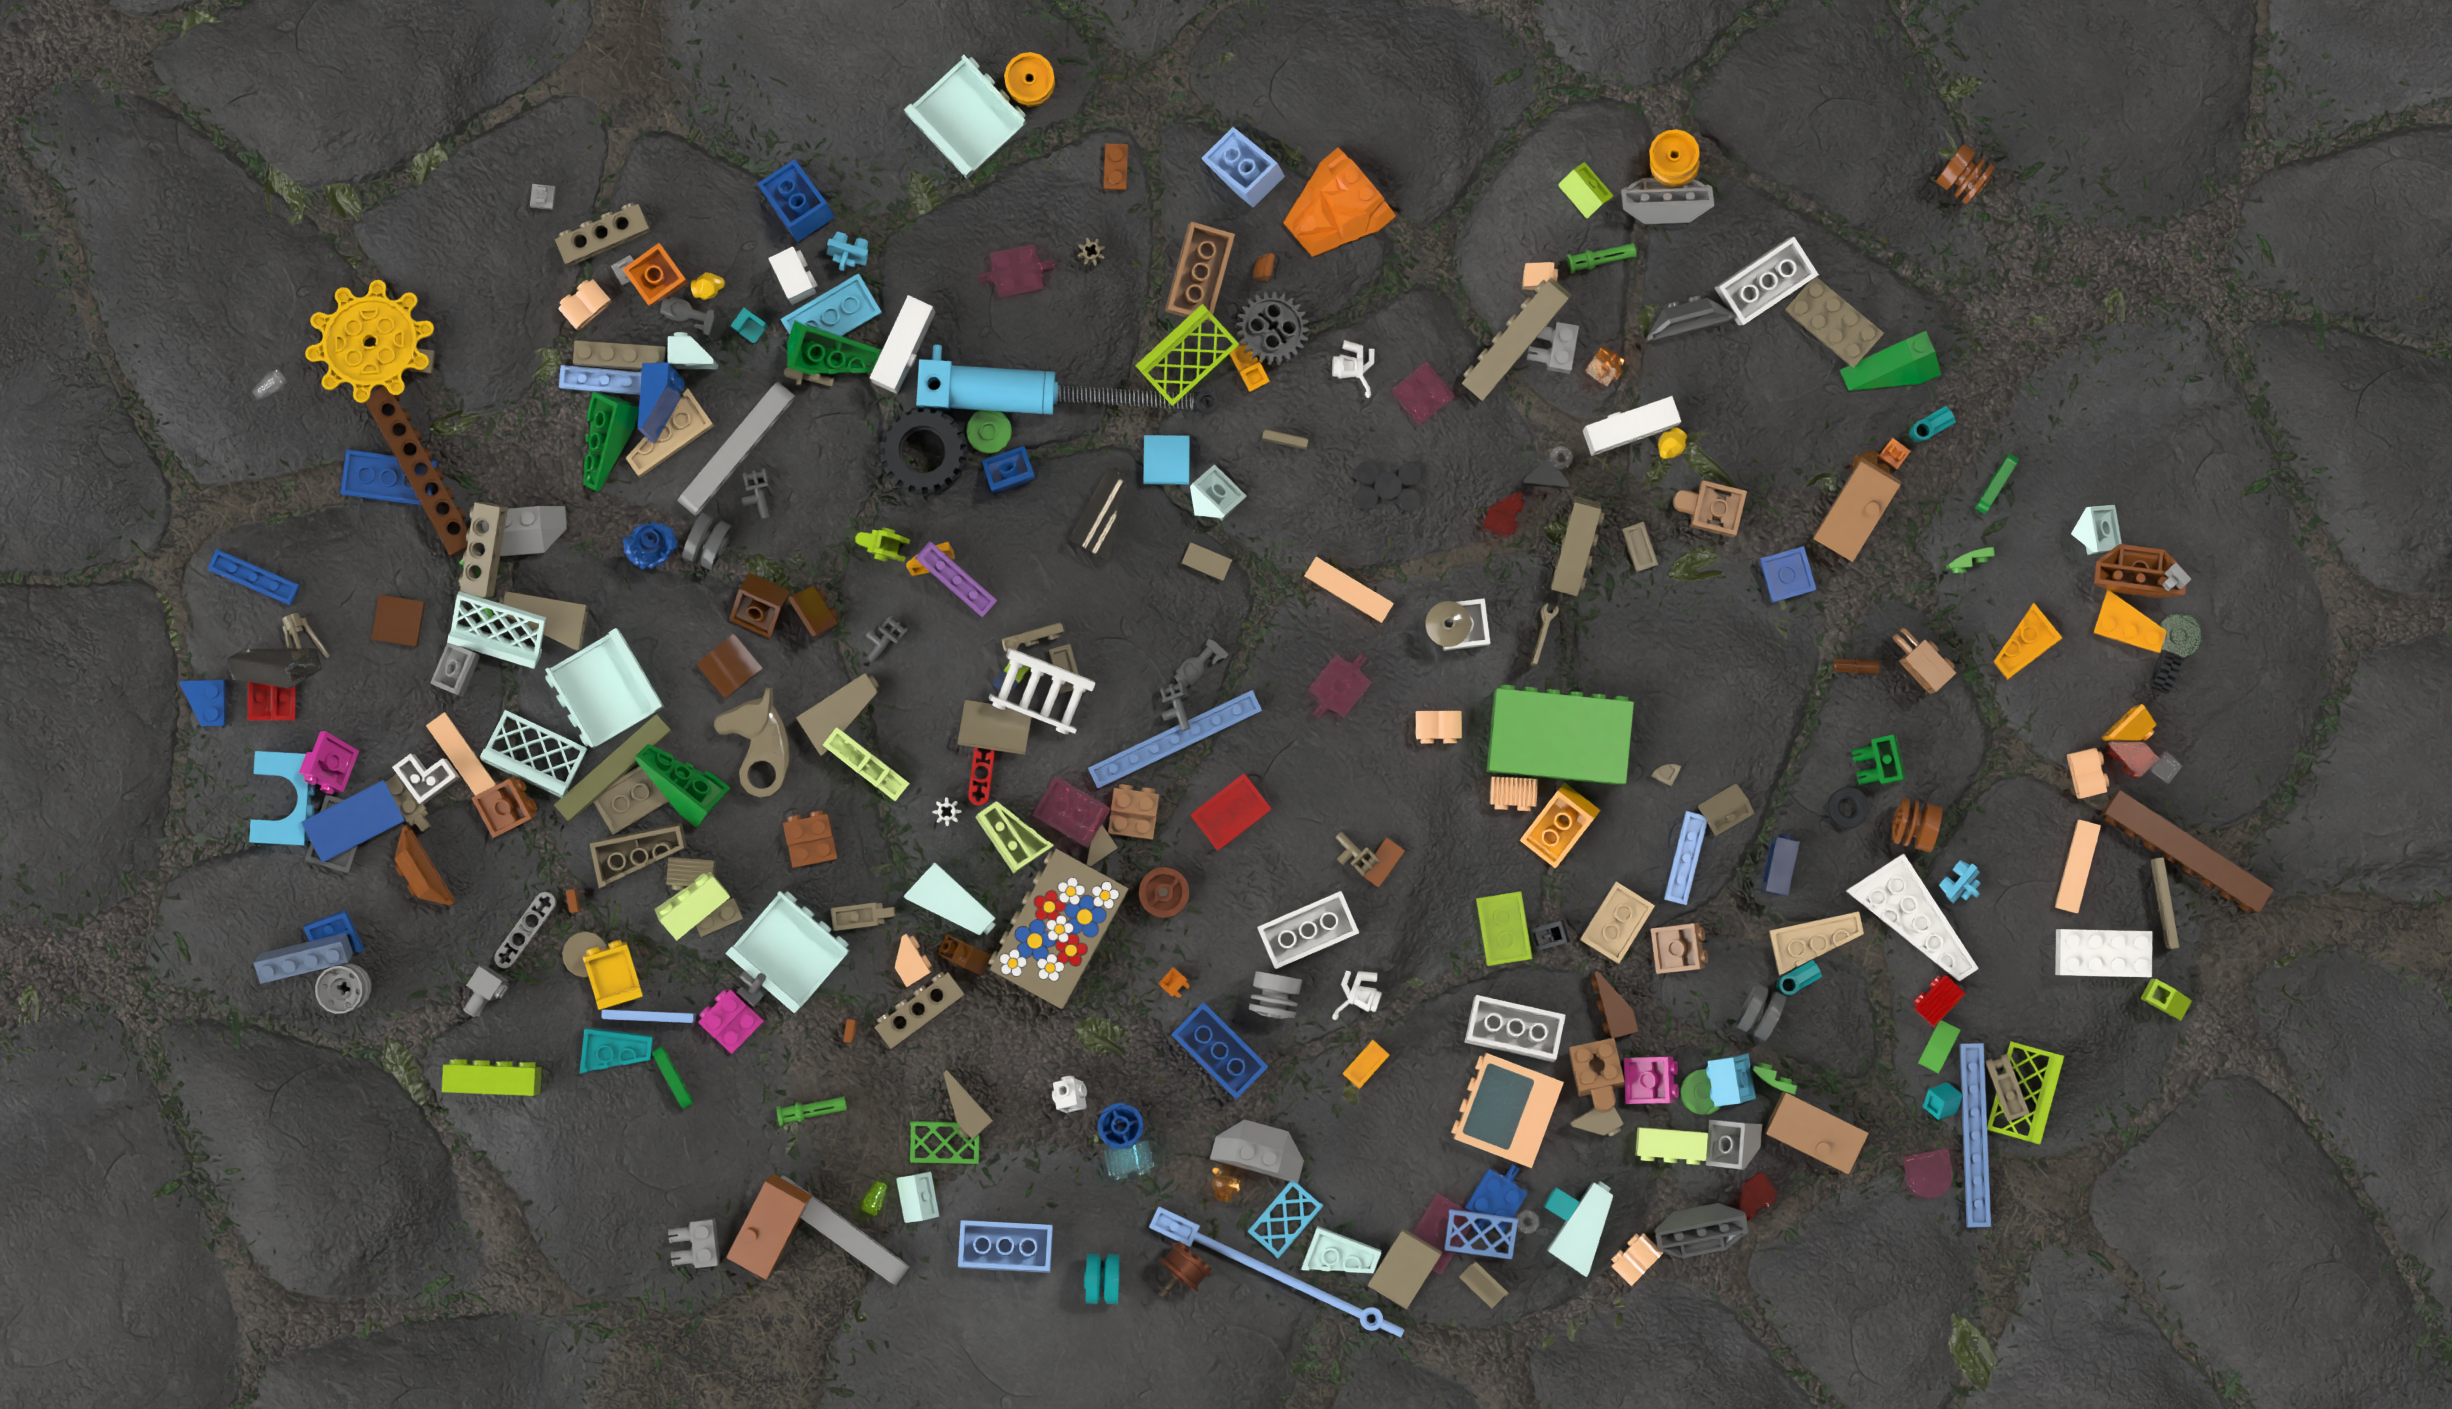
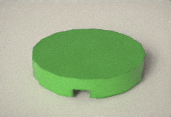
M980 410L970 418L966 432L969 442L976 450L981 453L992 454L1001 451L1007 446L1011 439L1012 429L1010 421L1002 412Z
M1706 1069L1695 1070L1689 1073L1682 1081L1680 1088L1681 1100L1690 1111L1700 1115L1711 1114L1721 1107L1715 1106L1714 1101L1711 1100L1710 1089L1712 1086Z

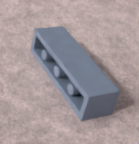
M343 933L260 953L254 961V966L261 984L348 963L353 952L347 934Z

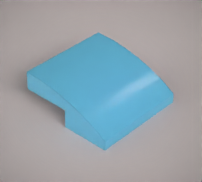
M1144 435V484H1189V436Z

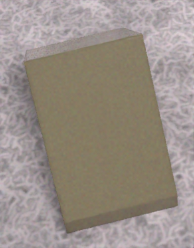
M1096 820L1087 866L1095 865L1118 849L1101 822Z

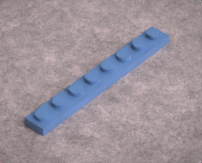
M1253 690L1188 720L1189 730L1182 731L1180 725H1177L1088 769L1099 789L1261 712L1262 709Z
M1983 1043L1959 1044L1961 1094H1963L1962 1124L1967 1227H1991Z

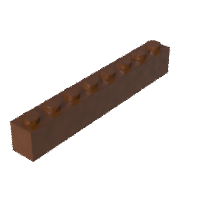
M2121 790L2115 791L2101 813L2106 816L2104 819L2106 822L2114 827L2117 825L2123 827L2126 835L2133 839L2140 838L2144 841L2143 845L2153 852L2155 850L2163 853L2162 857L2171 864L2177 862L2183 866L2181 869L2183 872L2192 877L2194 874L2202 879L2201 883L2210 889H2213V887L2221 891L2220 895L2228 901L2234 899L2240 903L2239 908L2249 914L2252 912L2259 913L2274 890Z

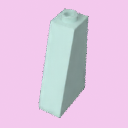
M934 863L904 895L907 900L978 935H981L983 932L987 935L996 925L993 923L996 918L937 863Z
M1601 1181L1598 1184L1594 1182L1590 1184L1570 1220L1564 1223L1547 1251L1586 1277L1590 1272L1613 1195L1609 1193L1611 1188Z

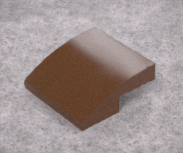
M732 634L696 664L724 699L731 696L763 669L735 634Z

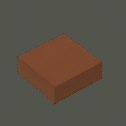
M566 890L569 912H581L578 890Z
M847 1019L843 1042L852 1043L854 1041L857 1026L855 1019Z

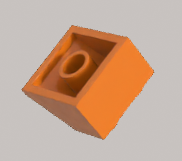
M660 243L622 269L648 306L670 297L688 284V281Z

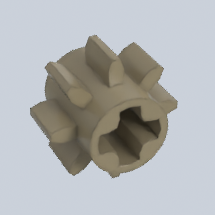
M1086 238L1087 244L1085 246L1079 244V248L1083 250V253L1078 254V258H1085V266L1089 262H1093L1094 266H1097L1096 261L1098 259H1105L1100 254V252L1105 250V246H1098L1099 239H1096L1095 242H1090ZM1094 247L1097 255L1092 254L1091 257H1088L1086 250H1091Z

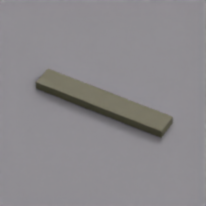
M657 714L654 715L555 803L554 806L571 823L637 764L634 758L647 744L656 747L672 731Z

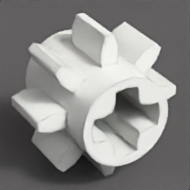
M945 798L944 804L936 802L939 809L933 811V813L940 816L937 822L945 820L946 826H949V821L952 819L958 822L955 817L956 813L962 812L955 809L958 802L955 801L951 805L948 798ZM951 806L953 808L951 810L953 815L951 817H943L942 814L944 812L942 808H949Z

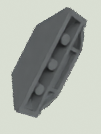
M1700 296L1687 299L1688 303L1679 305L1678 301L1665 305L1666 308L1661 311L1645 341L1648 344L1732 322L1736 319V316L1733 312L1708 298L1701 299Z
M1719 1203L1674 1211L1655 1229L1658 1251L1666 1252L1681 1259L1727 1250L1742 1236L1748 1234L1746 1214L1743 1211Z

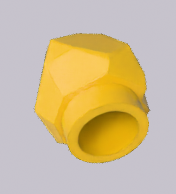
M705 272L697 280L691 282L692 294L695 298L701 297L702 300L715 298L718 291L725 286V281L722 277Z
M1673 427L1670 431H1665L1661 435L1658 443L1661 458H1675L1682 454L1686 447L1685 442L1687 439L1684 431Z

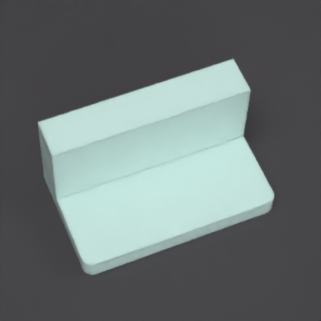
M931 1172L897 1178L905 1223L939 1217Z

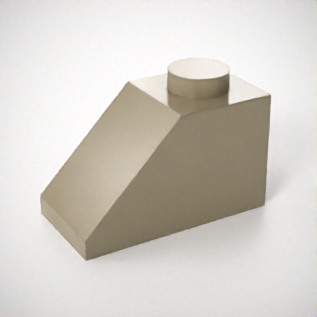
M1594 1107L1569 1121L1572 1127L1601 1135L1608 1133L1609 1137L1621 1131L1620 1126L1624 1124L1615 1107L1608 1112H1600Z

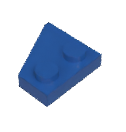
M225 680L180 681V686L201 726H226Z
M347 909L307 923L303 927L309 942L346 933L352 950L362 952L364 949Z

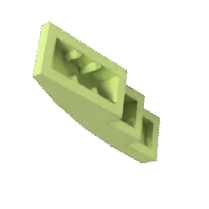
M837 727L823 744L824 747L894 801L900 797L910 784Z

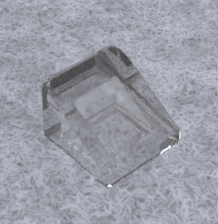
M2163 752L2150 770L2169 784L2182 765L2168 752Z

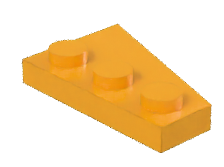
M2107 590L2094 634L2160 654L2167 631Z
M2035 603L2032 604L2025 617L1994 660V664L2007 680L2062 640L2061 635Z

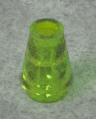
M875 1180V1183L861 1201L862 1206L860 1209L873 1216H877L882 1211L888 1186Z

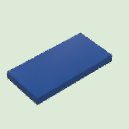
M346 449L340 490L341 495L421 505L394 455ZM431 460L430 462L433 468L435 469L437 467V461ZM422 465L415 469V473L420 476L425 475L428 471L427 467ZM434 485L427 487V494L433 495Z
M383 780L301 823L320 860L324 862L405 820Z

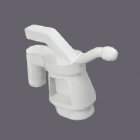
M1344 340L1342 349L1355 352L1356 358L1345 355L1333 356L1332 376H1337L1340 379L1349 377L1360 378L1366 388L1365 395L1367 398H1370V387L1363 374L1374 365V349H1369L1368 362L1363 365V345Z
M1346 970L1341 986L1348 1000L1335 1010L1332 1016L1334 1020L1338 1019L1339 1012L1348 1004H1355L1367 1012H1376L1382 993L1378 992L1375 988L1360 986L1361 981L1377 982V973L1358 971L1353 987L1349 990L1347 983L1351 972Z

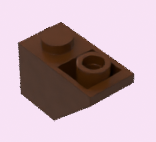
M947 933L937 952L938 955L983 976L992 957L991 954Z

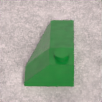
M795 320L787 341V367L806 374L873 372L882 349Z
M1926 331L1862 359L1855 368L1849 365L1839 370L1848 391L1919 385L1941 375L1935 350Z
M592 393L587 412V421H590V434H586V442H589V454L584 459L583 485L595 491L601 489L634 430L636 420L638 419L639 406L602 393Z
M647 744L634 758L676 811L696 828L711 814L730 790V787L714 774L708 771L702 773L694 769L693 764L688 762L683 764L675 760L673 755L650 744Z

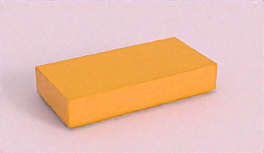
M1372 1040L1342 1074L1360 1089L1388 1058L1389 1054Z

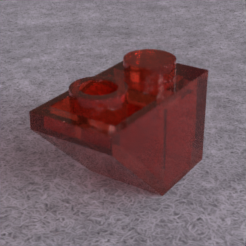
M1517 492L1491 505L1482 530L1508 538L1510 533L1514 534L1518 521L1514 520L1516 513H1521L1525 500L1521 499L1523 493Z
M2111 741L2104 745L2108 749L2106 751L2108 756L2114 761L2118 759L2123 765L2122 770L2131 778L2133 776L2140 778L2160 759L2144 742Z
M1759 1171L1741 1184L1737 1210L1745 1212L1747 1221L1757 1215L1756 1210L1764 1206V1208L1772 1205L1776 1201L1775 1197L1779 1195L1762 1171Z

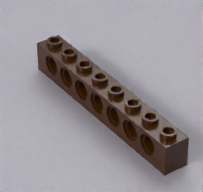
M383 386L371 392L370 398L365 404L450 558H453L467 550L468 541L466 540V534L470 527L467 528L463 522L466 517L460 506L457 508L454 506L452 500L455 497L449 487L445 488L441 480L444 477L439 468H433L430 462L433 460V457L427 447L422 448L419 442L422 440V437L417 428H411L409 424L411 417L406 408L401 410L398 401H400L399 395L391 394ZM385 407H393L395 409V413L392 416H385L382 411ZM398 426H402L406 429V432L402 436H397L393 433V430ZM408 446H414L417 452L412 456H408L404 453V450ZM421 465L428 469L427 473L422 476L415 473V469ZM429 485H435L439 491L435 495H429L426 493V489ZM440 505L449 507L450 510L446 515L437 513V508ZM451 525H458L461 529L456 535L448 533L447 530Z

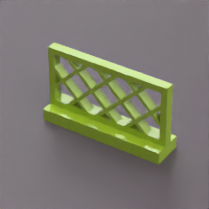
M1202 304L1135 366L1173 406L1229 355L1239 343ZM1208 317L1215 324L1214 334L1201 333V324ZM1199 326L1198 333H1192ZM1217 327L1223 334H1217ZM1189 335L1198 336V349H1184V339ZM1201 336L1214 337V350H1200ZM1217 337H1227L1233 345L1226 351L1216 350ZM1182 342V349H1176V347ZM1171 351H1181V365L1167 364L1168 354ZM1184 351L1198 352L1197 366L1183 365ZM1200 352L1214 353L1213 363L1210 366H1199ZM1216 353H1223L1216 359ZM1165 358V364H1158ZM1155 366L1165 367L1164 380H1154L1148 372ZM1167 367H1181L1180 381L1167 380ZM1183 368H1197L1196 379L1192 382L1183 381ZM1199 368H1206V369L1199 375ZM1158 383H1164V390ZM1166 383H1180V393L1173 400L1166 393ZM1183 384H1189V385L1182 391V385H1183Z
M2010 1041L2007 1052L2008 1058L2014 1065L2012 1068L2016 1069L2022 1079L2018 1084L2024 1083L2030 1093L2024 1100L2032 1097L2036 1103V1109L2013 1123L2010 1120V1125L2002 1129L1993 1127L1994 1118L2004 1113L1996 1093L1987 1130L2041 1144L2064 1056ZM2014 1047L2024 1050L2028 1057L2017 1065L2011 1057ZM2027 1051L2036 1054L2030 1057ZM2038 1055L2049 1057L2047 1067L2038 1071L2032 1059ZM2030 1061L2036 1073L2024 1079L2018 1066ZM2003 1067L2002 1074H2005L2007 1072L2005 1067ZM2046 1070L2043 1079L2040 1073ZM2038 1075L2042 1081L2041 1089L2032 1093L2026 1081ZM2040 1092L2037 1101L2034 1095ZM1999 1104L2002 1110L1996 1113ZM2034 1114L2033 1120H2032V1123H2031L2030 1120L2028 1119V1117ZM2026 1119L2030 1125L2028 1136L2018 1134L2014 1125ZM2012 1127L2014 1132L2007 1131L2006 1129Z

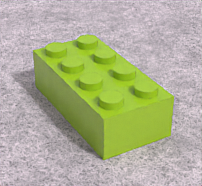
M466 1059L450 1060L449 1064H443L442 1092L535 1096L539 1095L541 1090L542 1067H535L536 1062H519L518 1066H513V1061L495 1062V1065H490V1060H476L472 1064H467Z

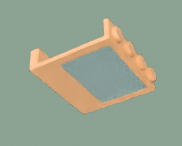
M1485 1053L1484 1057L1479 1056L1475 1067L1479 1071L1476 1078L1472 1077L1467 1088V1090L1471 1091L1468 1100L1463 1099L1459 1110L1463 1114L1460 1121H1455L1451 1133L1455 1134L1454 1139L1532 1168L1564 1082Z

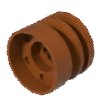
M1963 144L1935 182L1945 190L1950 189L1956 184L1958 186L1954 194L1956 198L1963 190L1967 192L1961 201L1966 205L1970 200L1977 197L1988 183L1995 166L1990 163L1983 171L1981 167L1986 159L1982 158L1974 164L1972 160L1976 152L1966 144Z
M1903 797L1899 807L1896 809L1892 822V843L1899 844L1903 836V846L1907 847L1911 839L1915 838V849L1931 852L1941 824L1942 806L1926 803L1922 812H1920L1918 800H1914L1910 807V798Z

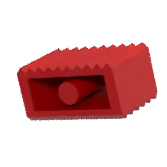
M1937 975L1928 984L1931 988L1925 994L1921 992L1913 1000L1915 1005L1912 1008L1932 1027H1935L1966 994L1947 975H1942L1941 977Z

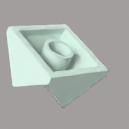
M1215 464L1190 486L1195 515L1217 517L1221 521L1246 497Z
M2115 505L2086 507L2071 534L2086 546L2087 555L2109 552L2117 545L2122 544Z

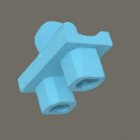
M836 232L833 239L829 238L827 255L833 256V261L840 263L839 270L844 271L846 265L855 267V264L866 266L868 261L867 240L857 238L853 246L846 244L848 236L845 233Z
M1960 860L1953 869L1960 876L1958 881L1955 883L1946 877L1940 883V888L1953 904L1960 896L1967 900L1971 895L1976 898L1980 895L1976 888L1981 883L1975 879L1980 872L1974 864L1969 865Z

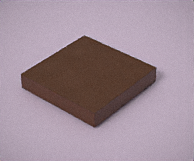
M379 595L371 639L418 647L425 602Z

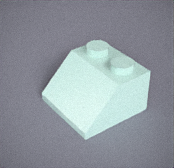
M676 332L674 336H668V363L674 369H718V364L691 336H687L688 333Z

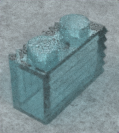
M1149 1140L1137 1142L1136 1145L1125 1150L1104 1149L1109 1177L1114 1176L1115 1180L1128 1178V1173L1137 1171V1175L1151 1173L1150 1168H1154Z

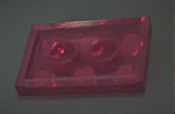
M1055 776L1032 815L1088 848L1111 808Z
M1436 1193L1412 1234L1442 1252L1432 1268L1433 1271L1442 1275L1455 1251L1444 1250L1449 1210H1467L1441 1194ZM1454 1215L1453 1223L1457 1228L1468 1221L1466 1216ZM1469 1224L1460 1231L1464 1237L1472 1224ZM1458 1234L1451 1238L1450 1246L1459 1247L1462 1239Z

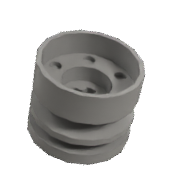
M352 963L340 964L324 970L318 977L315 985L316 998L319 1004L325 1010L335 1014L347 1013L362 1007L369 999L372 991L371 980L367 972L360 966ZM346 984L350 987V991H346V989L342 988V985Z
M1256 971L1253 986L1262 989V994L1251 995V998L1260 1000V1005L1249 1004V1010H1253L1263 1016L1278 1019L1295 1018L1296 1012L1287 1011L1286 1008L1287 1005L1297 1007L1298 1003L1288 998L1289 995L1300 994L1302 980Z

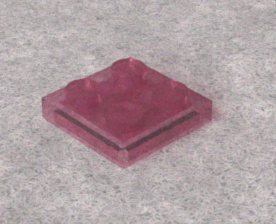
M1427 362L1391 390L1419 426L1455 398Z

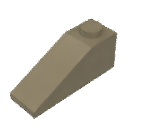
M946 1070L943 1074L956 1121L960 1125L957 1130L965 1139L971 1137L974 1140L994 1121Z

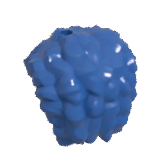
M657 522L644 523L636 527L630 534V537L623 538L624 553L629 561H632L634 565L639 566L641 569L646 567L654 569L655 566H663L664 562L669 560V555L678 546L674 531L670 527L662 523L658 524Z

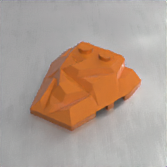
M1336 148L1319 163L1283 224L1310 256L1315 257L1338 248L1342 244L1350 241L1353 242L1360 237L1380 231L1396 215L1358 166L1339 148Z

